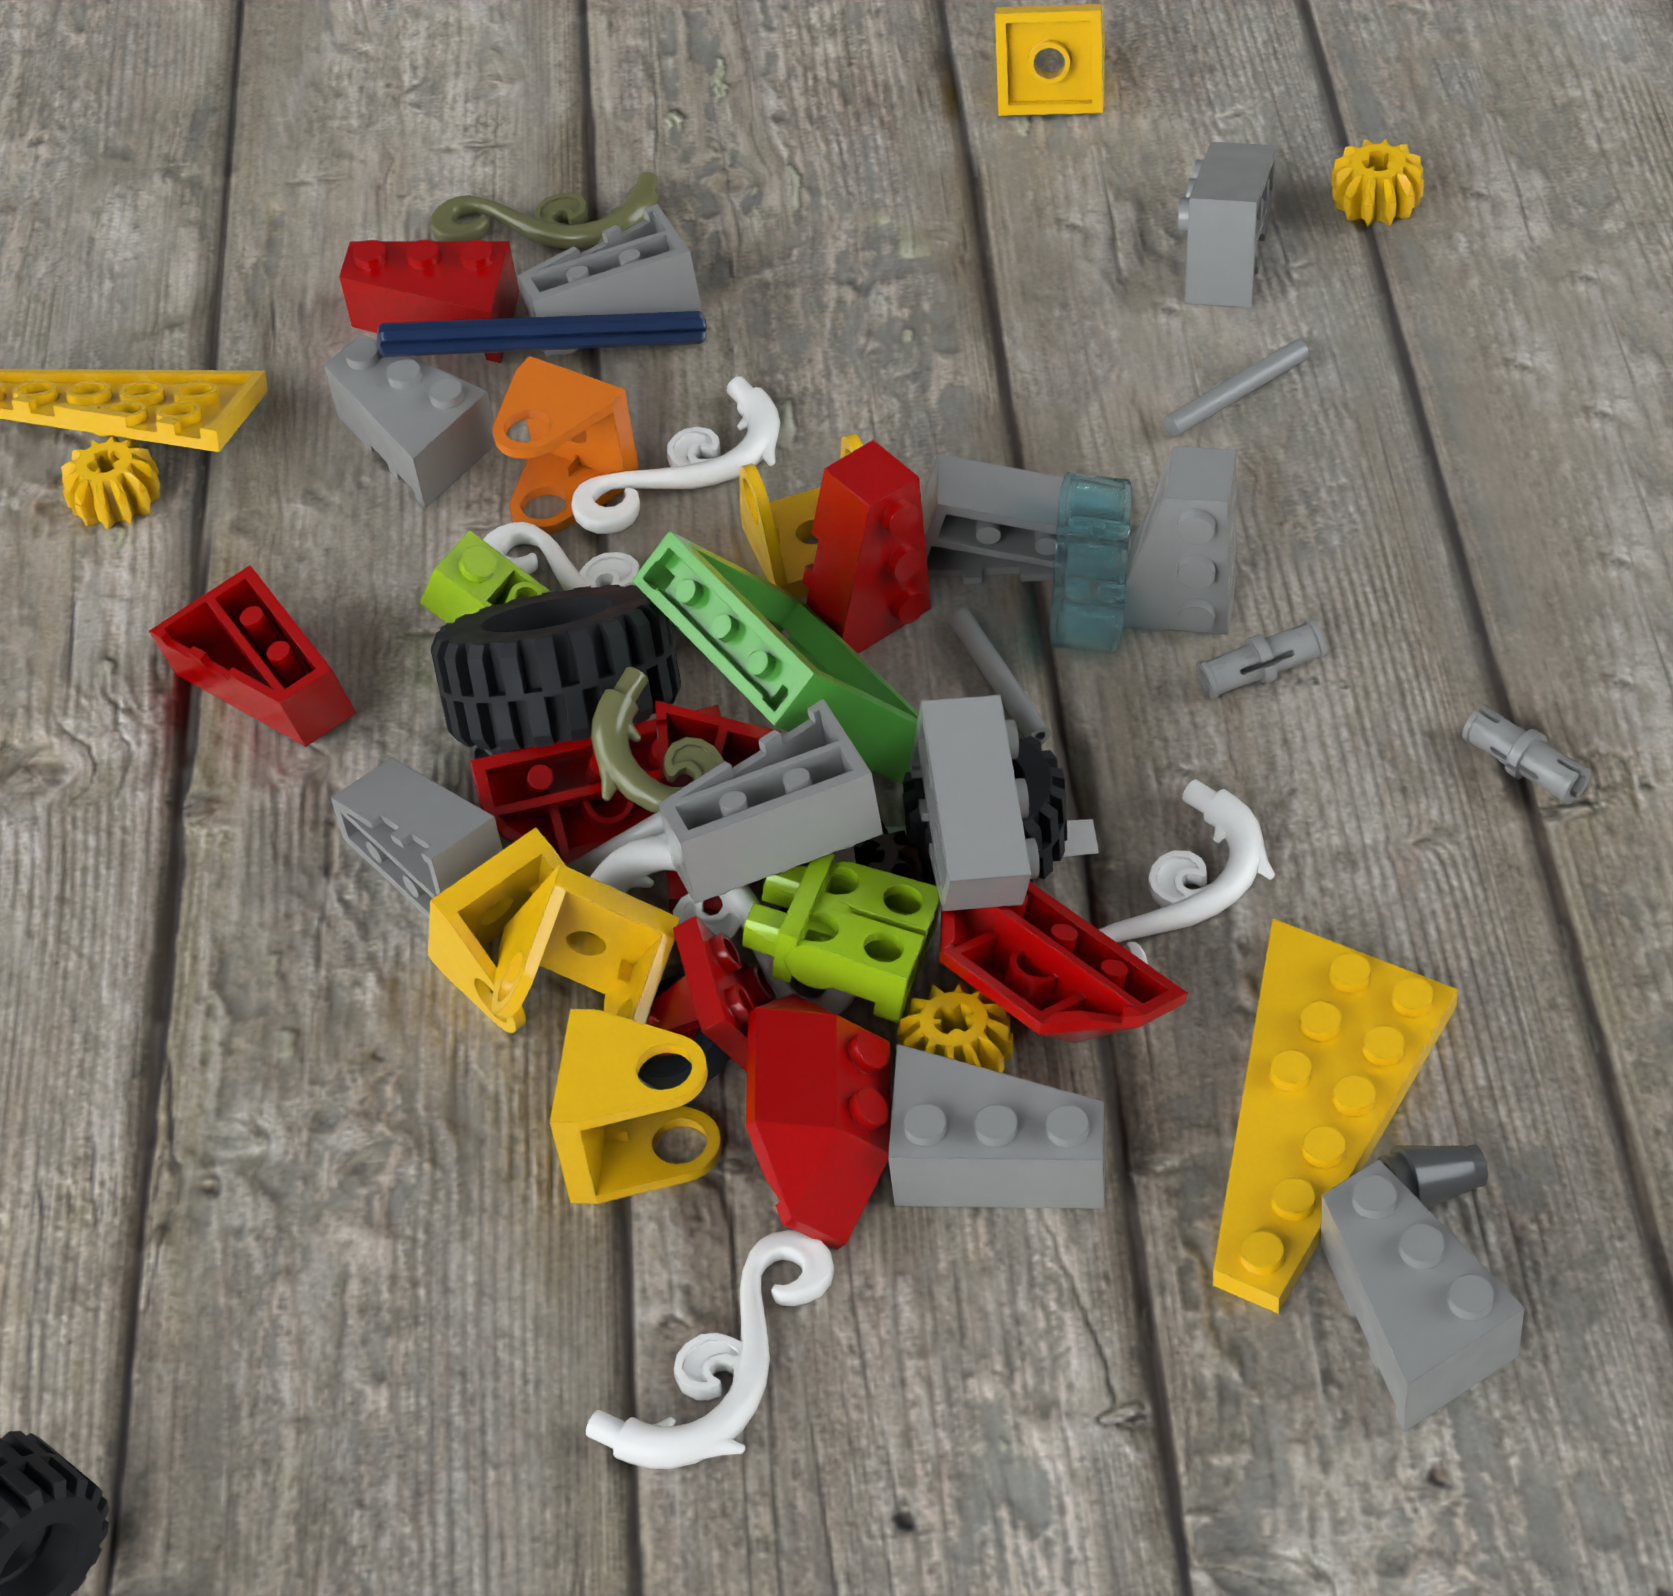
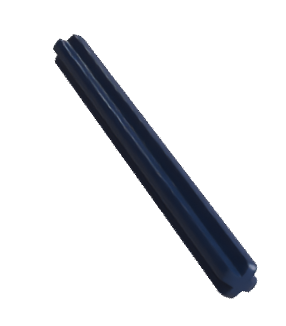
M700 311L383 323L378 326L377 345L381 356L384 357L701 344L705 341L707 325L706 319H704Z

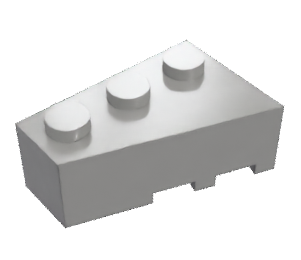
M1211 141L1204 160H1196L1194 177L1188 180L1186 197L1181 198L1178 217L1179 231L1188 232L1185 304L1252 308L1254 274L1259 273L1260 256H1255V249L1258 240L1265 241L1273 201L1276 145Z
M656 203L643 210L645 220L622 232L621 228L617 225L602 231L603 242L579 253V249L573 246L519 274L517 277L527 318L684 312L701 308L690 250ZM579 349L546 350L542 352L545 357H549L555 354H571Z
M362 333L324 365L337 416L371 452L376 450L387 462L389 471L397 480L403 479L414 490L416 500L425 509L496 445L492 432L494 418L488 391L412 356H381L377 340Z
M1173 446L1150 498L1149 507L1141 525H1138L1124 563L1121 562L1117 571L1107 626L1228 635L1236 586V449Z
M937 453L921 498L928 578L963 576L964 585L983 584L982 575L1020 573V582L1096 578L1114 537L1111 486Z
M1001 695L921 701L909 768L912 778H923L926 799L919 800V811L921 820L929 821L933 843H929V854L942 911L1023 905L1030 879H1037L1039 876L1037 843L1035 838L1025 839L1022 819L1028 818L1029 814L1028 788L1024 778L1015 779L1012 759H1017L1019 753L1017 725L1014 719L1005 720Z
M824 699L807 708L809 719L782 736L781 733L774 729L758 740L760 751L732 768V765L724 761L658 803L673 866L694 904L726 894L736 888L777 873L788 871L798 865L839 850L850 848L883 834L872 773Z
M390 758L331 797L343 839L428 919L430 917L431 899L503 850L493 815L394 758Z
M897 1044L888 1155L894 1205L911 1207L1105 1209L1106 1131L1104 1101Z
M1379 1159L1322 1195L1320 1245L1352 1317H1357L1370 1347V1358L1377 1374H1382L1396 1405L1395 1414L1403 1432H1406L1519 1356L1525 1308Z

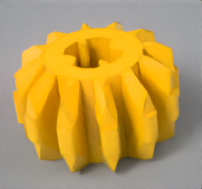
M1364 139L1361 148L1355 146L1345 147L1343 156L1335 159L1334 168L1331 171L1332 198L1335 209L1345 211L1347 221L1364 219L1367 227L1374 221H1382L1386 225L1391 226L1394 217L1400 219L1410 218L1412 209L1420 206V200L1424 194L1423 167L1420 156L1409 153L1408 144L1391 146L1388 139H1385L1380 144H1373L1369 140Z
M113 435L103 443H97L91 439V445L88 449L72 450V461L61 466L64 487L62 492L68 508L72 509L74 515L82 518L86 526H93L101 522L109 530L116 522L125 521L131 525L133 516L136 514H150V503L161 498L159 491L160 482L158 479L159 470L155 458L150 455L149 449L140 447L136 439H127L120 442Z
M962 981L959 982L954 992L944 993L933 984L929 993V1000L911 998L910 1006L907 1009L908 1016L900 1019L897 1031L899 1044L1000 1073L1005 1070L1004 1062L1011 1060V1054L1014 1051L1013 1034L1010 1033V1016L1008 1012L998 1004H994L990 998L980 991L971 995L968 994V989Z

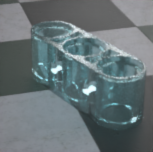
M1067 472L1064 476L1058 503L1050 615V642L1052 647L1112 654L1119 647L1124 622L1132 506V488L1129 479Z

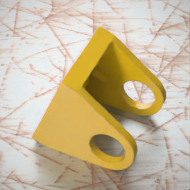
M1102 4L996 7L995 33L999 116L1103 113L1105 17ZM1046 48L1058 50L1065 59L1064 65L1055 72L1041 70L1036 65L1034 59L1039 51Z
M856 433L841 438L840 459L863 446ZM753 463L741 466L739 469L742 528L767 581L798 597L807 596L809 587L802 582L806 565L814 564L818 544H806L803 541L810 537H815L811 533L820 487L769 502L765 486L756 466Z
M536 827L430 900L428 957L458 989L500 1028L508 1033H514L526 1024L525 1012L521 1005L517 1012L508 1020L492 1014L493 993L490 988L493 991L497 967L483 947L503 934L504 926L559 864L566 866L553 846Z
M559 864L504 926L498 949L497 970L491 1005L492 1014L505 1020L510 1019L522 1005L534 981L538 967L542 966L605 994V1012L645 1024L675 940L673 928L679 924L680 918Z
M570 1009L550 1117V1126L570 1203L599 1204L696 1180L714 1168L722 1152L719 1128L716 1122L706 1113L684 1106L702 1091L708 1077L705 1054L695 1041L677 1033L598 1009ZM658 1054H678L685 1057L692 1064V1070L688 1078L682 1084L671 1089H652L645 1086L638 1078L641 1066L648 1059ZM689 1127L700 1131L707 1139L706 1146L697 1158L689 1162L668 1163L660 1159L654 1152L655 1144L659 1137L670 1129Z

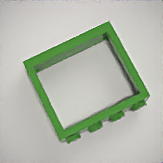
M669 530L633 578L632 582L774 726L790 732L809 719L807 708L824 699L867 767L903 784L905 772H910L909 760L919 713L800 597ZM784 629L791 635L788 640L781 634ZM786 693H788L787 697L783 700L780 706L777 707L782 698L786 695Z

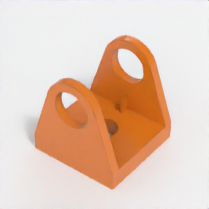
M528 356L516 369L492 427L493 437L497 448L503 454L513 458L527 459L509 504L512 521L534 524L550 535L560 532L576 522L571 503L573 494L581 483L597 476L639 470L626 392L621 387ZM526 419L531 441L519 442L510 439L506 435L510 427ZM625 489L610 490L600 496L595 503L602 506L624 492ZM540 496H557L566 502L564 509L550 518L535 519L523 513L527 503Z

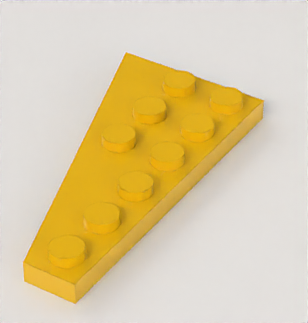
M0 369V419L90 432L97 436L107 437L113 435L116 437L220 452L268 392L266 371Z
M1272 918L1213 1267V1286L1279 1314L1320 1243L1322 1195L1361 1171L1457 1007L1458 989Z

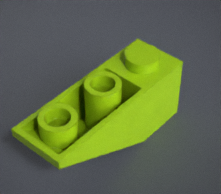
M469 530L435 567L419 603L444 622L454 623L455 619L460 616L479 612V609L491 605L508 603L509 600L538 596L551 591Z

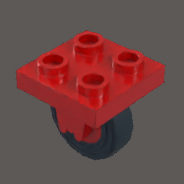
M695 915L673 928L685 974H678L660 981L645 1024L686 1036L695 1041L705 1054L708 1068L707 1083L723 1070L730 1059H733L747 1072L748 1014L756 1007L774 1000L775 993L767 983L758 965L754 964L749 967L740 958L735 945L725 933L721 932L715 935ZM662 1053L648 1059L641 1066L638 1077L658 1090L671 1089L682 1084L688 1078L692 1070V1064L681 1055Z

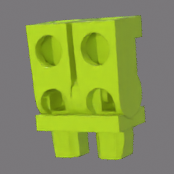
M828 854L812 860L808 867L798 865L788 871L766 877L762 900L789 909L786 913L753 903L745 921L742 946L774 957L771 976L773 978L791 983L793 977H795L799 982L812 988H835L875 1002L873 1015L899 1023L915 984L917 974L920 972L935 935L941 907L937 886L853 862L841 861L834 863L835 854Z

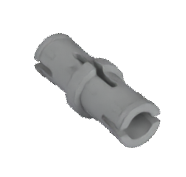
M1309 619L1301 625L1266 638L1261 634L1246 638L1245 646L1206 661H1199L1196 663V670L1205 694L1212 700L1218 698L1221 694L1258 680L1262 684L1277 680L1278 673L1318 657H1325L1327 647L1318 624L1314 620Z
M1487 705L1480 706L1479 711L1475 710L1464 726L1462 738L1466 742L1473 744L1482 751L1484 750L1505 764V771L1516 779H1521L1524 776L1533 783L1535 782L1548 790L1549 793L1559 798L1565 804L1573 803L1574 797L1578 799L1589 783L1591 770L1588 767L1555 750L1554 747L1547 744V737L1535 729L1526 731L1505 719L1504 716Z

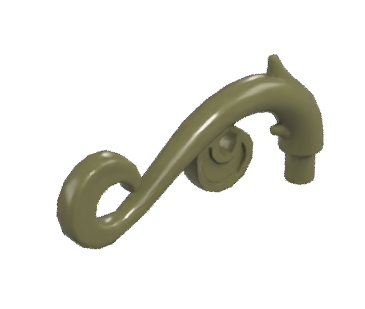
M642 172L638 176L636 186L629 190L624 204L612 209L610 215L586 223L589 216L587 202L581 195L570 192L558 193L545 198L538 204L534 218L485 198L471 195L457 196L437 207L432 214L430 226L435 239L438 241L480 240L490 230L489 220L485 216L488 215L533 242L555 248L569 249L574 246L579 250H586L603 242L602 231L613 225L619 226L622 232L645 220L643 210L659 202V196L656 192L658 178L651 172ZM485 214L467 224L456 223L459 218L466 215ZM568 221L569 225L562 224L560 222Z
M626 667L614 689H606L592 719L591 741L601 776L602 798L610 801L618 789L628 800L648 811L656 813L660 811L658 803L683 787H670L649 776L638 765L631 753L629 739L637 743L641 740V736L633 723V718L639 710L635 702L649 680L640 670ZM685 737L672 743L663 758V772L667 782L673 783L678 776L683 774L691 776L694 781L723 763L724 759L713 745L703 739ZM810 861L801 865L808 867Z

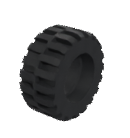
M604 585L591 588V586L578 587L573 590L551 591L538 596L509 600L508 603L491 605L479 609V612L460 616L455 619L454 623H446L440 628V631L436 632L430 649L448 732L458 742L467 747L477 746L479 749L493 750L495 748L516 750L528 746H537L538 748L570 740L575 742L589 739L592 730V719L606 689H614L626 667L640 670L649 680L635 702L639 710L633 718L634 724L644 722L650 719L652 714H656L655 701L673 704L681 688V678L670 620L636 585L621 587L620 585Z

